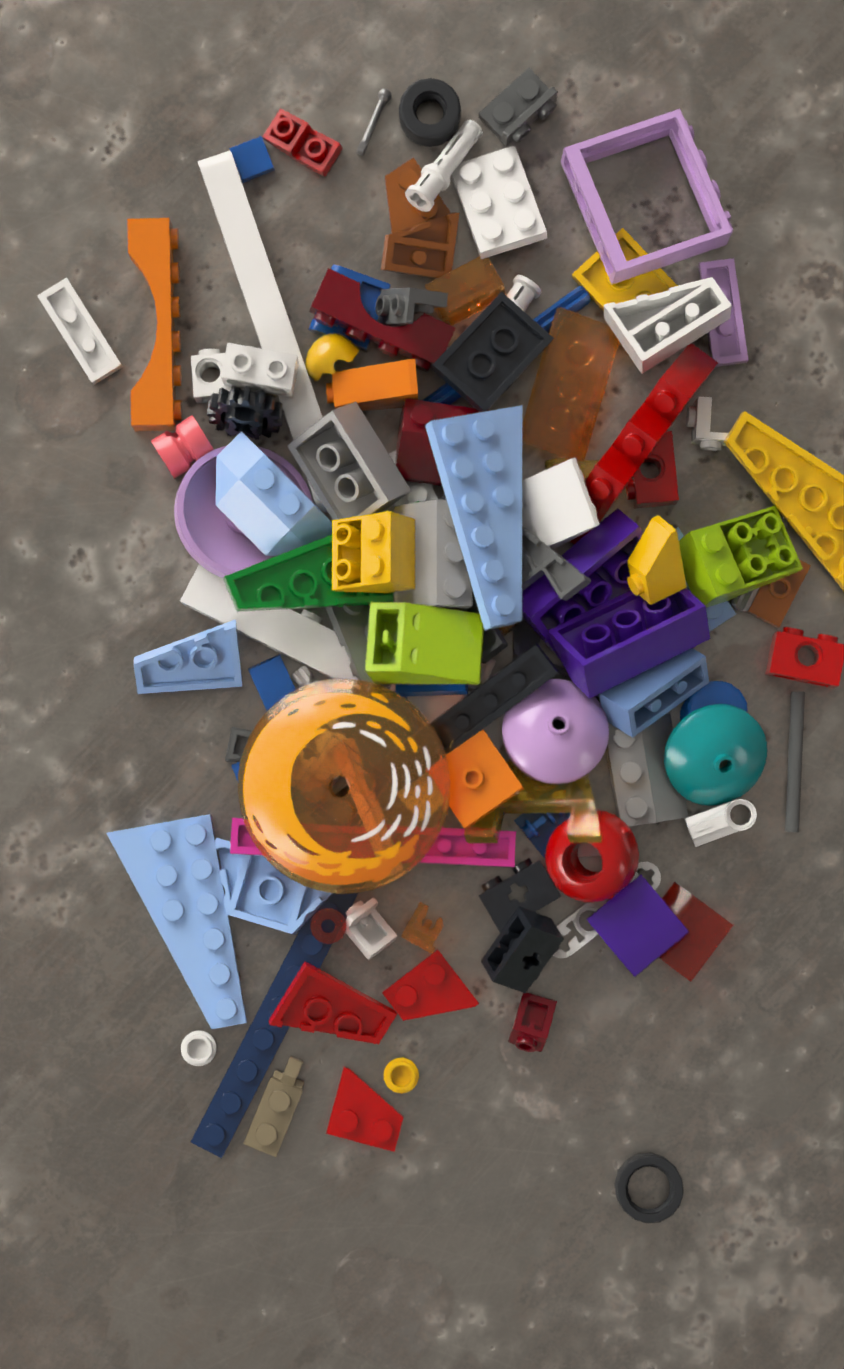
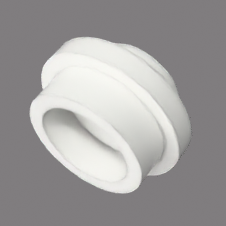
M201 1030L189 1033L181 1044L183 1058L193 1066L208 1064L215 1057L217 1050L214 1038L209 1033Z

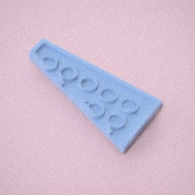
M211 814L106 833L211 1029L247 1023L230 919L225 909V890L221 884L219 872L221 867L218 850L215 847L216 839Z

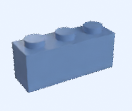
M693 648L599 694L601 707L606 714L608 723L632 738L709 683L706 656Z

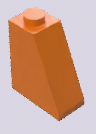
M415 359L336 371L332 374V382L326 383L327 404L334 403V408L337 409L357 402L362 411L403 408L406 398L418 400Z

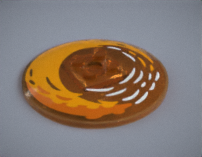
M340 678L314 682L289 693L276 702L259 720L250 734L241 757L238 773V798L241 814L246 829L261 854L278 871L291 880L306 887L329 893L349 894L374 890L399 879L412 870L426 856L436 842L444 826L450 802L451 780L447 756L442 742L429 720L415 705L397 692L385 686L358 679ZM337 776L345 777L350 783V790L344 797H339L332 791V781Z

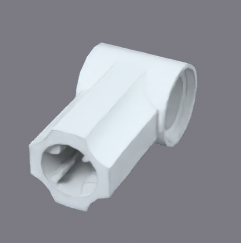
M738 798L684 819L695 847L735 832L749 829L755 823L757 813L751 802ZM743 804L749 810V818L745 823L738 825L731 820L730 812L734 806Z

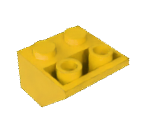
M388 511L332 520L333 591L391 593L415 589V519Z

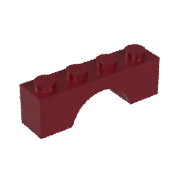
M329 268L309 311L315 314L313 319L320 324L331 328L334 324L347 329L345 333L347 336L360 342H365L366 339H369L379 344L377 349L389 356L396 357L397 354H400L409 359H415L416 368L424 372H428L434 362L446 351L456 329L425 313L412 324L400 327L383 325L366 312L360 297V283Z

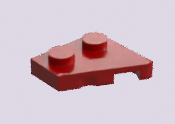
M438 949L382 992L403 1021L472 1008L479 1004Z
M344 1066L326 1134L395 1152L404 1116L387 1103L371 1086H368L358 1077L352 1069Z

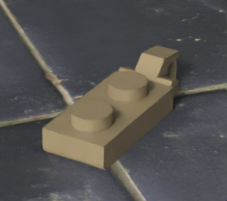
M290 1056L283 1073L275 1070L264 1091L243 1143L244 1145L277 1157L303 1093L302 1088L305 1082L297 1079L304 1061Z

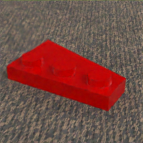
M305 961L268 1021L271 1026L282 1027L284 1025L300 1028L301 1031L314 1033V1031L335 1034L339 1038L379 1044L397 1014L394 1009Z

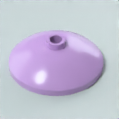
M549 679L505 712L502 723V738L509 758L520 771L540 782L563 784L584 777L597 766L607 748L609 726L606 714L595 696L589 699L571 681ZM560 720L564 723L565 728L557 730L552 726V722Z

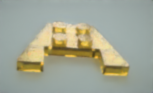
M509 759L508 765L525 789L464 831L467 843H498L504 814L571 813L567 831L570 843L602 842V833L589 773L569 783H544L524 774L514 765L511 759Z

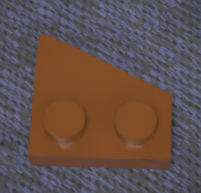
M414 157L385 176L392 233L451 213L439 194L434 199L433 208L428 212L418 210L407 200L405 196L406 190L409 186L417 183L422 171Z
M449 213L385 235L381 270L451 280L460 213Z

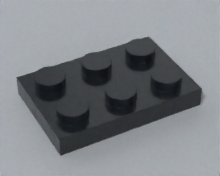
M501 292L434 362L431 369L476 410L486 412L552 343L554 338Z

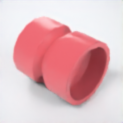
M193 415L176 425V432L165 431L151 440L174 479L186 473L191 468L193 461L196 462L202 456L214 450Z

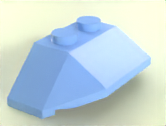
M242 431L217 455L216 506L266 556H278L332 535V521Z

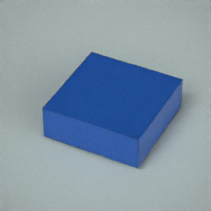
M262 136L229 148L242 183L275 171Z

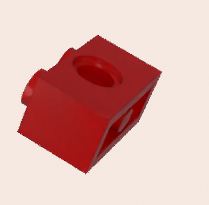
M667 431L645 460V462L654 463L658 467L659 475L652 479L646 478L639 469L626 486L627 500L634 501V509L676 505L679 501L672 431Z
M783 627L782 632L777 631L773 634L765 675L832 689L839 686L844 662V644L838 643V637L826 634H818L817 639L803 636V630L791 627ZM806 647L813 651L815 660L811 666H805L799 661L798 651L800 648Z

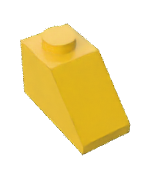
M657 515L651 519L627 560L630 574L627 577V582L630 590L634 595L641 596L650 605L687 588L677 530Z

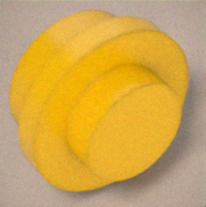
M404 1057L395 1058L385 1067L384 1081L393 1092L407 1093L417 1085L419 1071L416 1064L410 1059Z

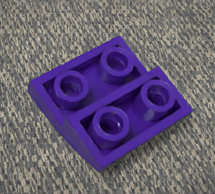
M642 874L586 919L634 977H637L690 933Z

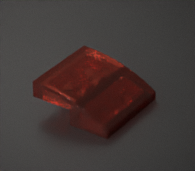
M673 882L662 897V900L690 933L659 957V959L691 982L733 927V924L676 882Z

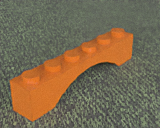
M170 218L127 219L128 254L132 262L142 272L151 288L157 315L156 341L151 359L142 377L131 390V426L135 432L176 430V421H182L183 416L182 400H176V386H182L181 365H175V352H181L180 331H175L174 318H180L181 314L180 297H174V284L180 283L179 262L173 263V249H179L178 228H173Z

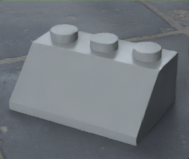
M357 402L332 410L287 445L333 520L381 513L411 492V489Z
M436 499L395 506V513L415 519V589L393 592V602H407L466 612L472 607V585L447 500Z
M665 714L633 738L608 723L609 738L605 752L616 816L623 820L628 827L687 818L685 798L672 786L664 767L665 747L673 731L671 714Z

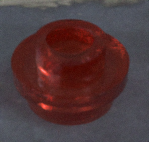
M322 909L312 918V934L322 943H335L345 934L346 920L336 909ZM325 919L334 921L335 929L333 932L326 933L323 931L322 922Z

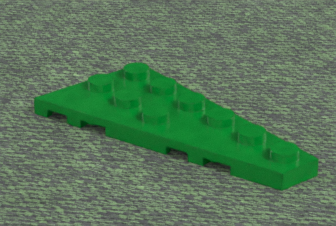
M332 535L236 571L223 578L237 612L370 605V602H393V592L367 593L332 590Z

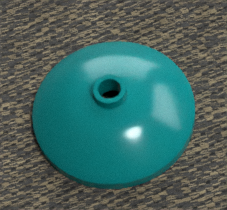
M713 704L701 707L684 717L676 725L668 738L664 752V767L667 777L681 796L696 804L715 806L738 799L755 785L764 770L768 751L766 737L759 723L749 713L739 707L728 704ZM727 759V765L719 768L720 762Z

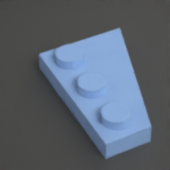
M236 619L134 657L133 665L137 694L242 687L243 678Z

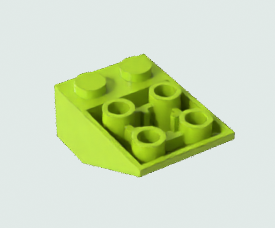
M775 506L691 531L679 540L686 582L691 593L706 608L729 601L803 569Z
M370 602L365 671L374 684H480L484 629L481 616L478 613L407 602Z

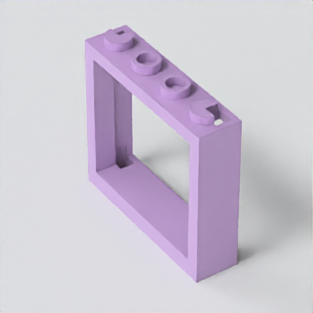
M680 109L564 148L561 165L611 284L725 246L733 232L729 221L731 215L728 211L723 210L719 201L721 198L719 187L715 180H710L706 171L707 160L705 154L701 149L697 150L693 140V127L688 125ZM669 136L710 233L626 261L586 163Z

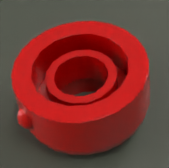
M586 810L571 816L556 827L546 847L545 862L552 882L566 896L581 902H601L606 899H612L616 893L630 883L635 876L639 864V849L632 830L619 817L607 811ZM582 842L593 845L600 852L602 858L601 871H590L580 863L578 849Z

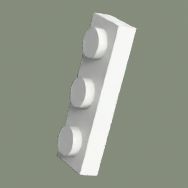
M67 277L37 295L93 385L123 367Z

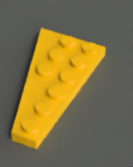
M746 411L742 412L724 440L725 445L844 591V475Z

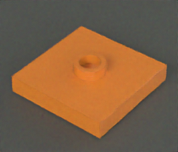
M484 729L431 765L430 770L425 769L464 829H468L525 789Z

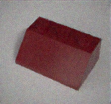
M406 398L399 419L395 465L404 480L442 486L425 425L433 420L480 412L475 408Z

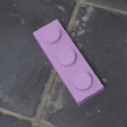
M734 258L700 262L698 265L700 280L713 277L732 305L730 319L708 332L711 357L718 362L716 367L747 363L748 354Z

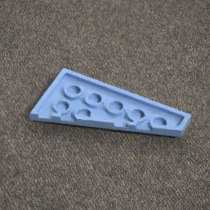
M522 405L430 421L425 425L484 630L516 624L522 620Z

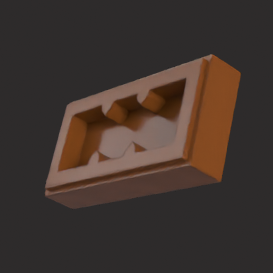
M800 560L803 567L801 571L760 587L747 613L779 628L811 565Z

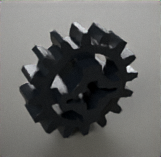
M234 385L230 391L220 388L219 394H211L207 416H209L210 424H217L216 430H225L228 436L237 435L242 431L246 436L259 440L261 435L270 438L272 432H279L280 426L283 423L282 402H275L276 396L274 395L266 396L262 389L251 391L250 386H246L242 390Z

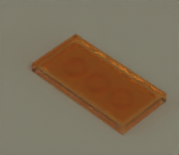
M560 307L556 309L549 332L554 339L543 352L522 423V443L567 459L576 458L578 463H582L586 457L620 341L609 325Z

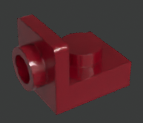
M528 992L526 994L523 993L508 1042L515 1044L522 1051L542 1052L548 1038L557 1001Z

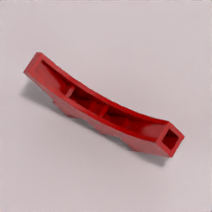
M689 344L662 375L644 403L629 419L614 443L585 479V486L591 502L596 508L599 523L718 364L716 360L694 344ZM589 530V531H587L586 533H584V534H582V535L576 537L575 539L571 540L570 542H571L572 544L577 543L581 538H583V537H584L588 532H590L591 530Z

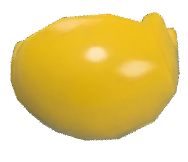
M329 333L321 336L308 350L306 357L308 375L317 382L322 373L334 374L336 372L334 363L337 360L351 362L359 353V347L340 333Z

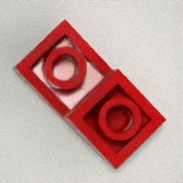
M281 108L262 136L265 141L324 177H326L343 150L339 142L312 129L308 122Z

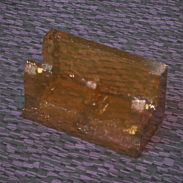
M479 256L425 284L426 290L448 293L447 307L434 308L440 321L451 326L485 309L501 292L505 294L504 283L489 257L481 259Z
M420 901L401 937L432 954L435 950L433 944L443 927V919L439 917L432 929H430L432 925L430 919H427L422 926V920L426 917L429 906Z

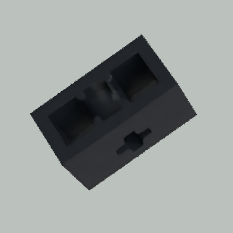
M529 857L515 865L514 868H511L514 875L502 881L498 875L481 885L484 892L478 896L499 932L503 930L519 906L536 912L561 897L540 860L532 863ZM514 883L518 887L525 885L528 890L523 894L525 900L521 903L517 899L510 901L507 896L512 892L510 886Z
M519 906L484 955L481 963L492 982L526 994L534 981L538 979L550 958L557 952L564 937L552 918Z

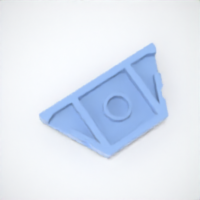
M216 838L215 847L218 849L221 870H219L221 884L225 889L224 903L227 915L296 935L340 886L318 883L303 878L285 868L272 856L230 854L231 841Z

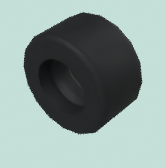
M434 78L420 79L408 86L401 96L399 104L401 128L407 138L418 145L426 147L439 146L450 140L458 130L461 119L460 100L453 87L443 80ZM426 101L439 103L443 108L442 119L436 124L422 123L416 113L421 103Z

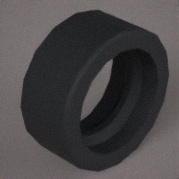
M641 1153L627 1159L618 1170L614 1183L616 1198L624 1212L634 1220L644 1223H657L671 1217L679 1208L684 1194L683 1180L677 1168L664 1156L654 1153ZM643 1167L660 1169L669 1180L670 1192L668 1198L657 1208L645 1209L639 1207L629 1196V1180L635 1171Z

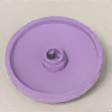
M226 446L208 452L191 466L181 481L174 505L175 524L184 547L197 563L221 578L275 557L266 556L216 506L217 455ZM257 446L313 502L306 482L294 466L280 455Z

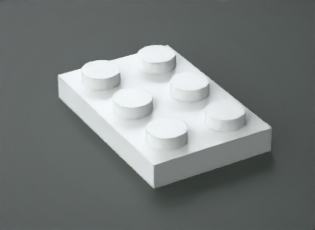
M515 145L461 162L452 172L451 177L481 259L547 239L545 225Z

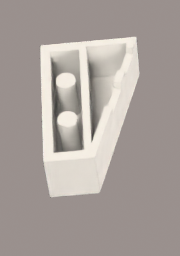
M713 277L671 287L668 291L649 296L647 294L636 296V299L615 304V302L605 304L604 319L641 374L729 320L732 305Z

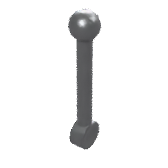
M382 89L378 93L379 102L356 152L361 156H364L368 142L385 103L392 97L388 89Z

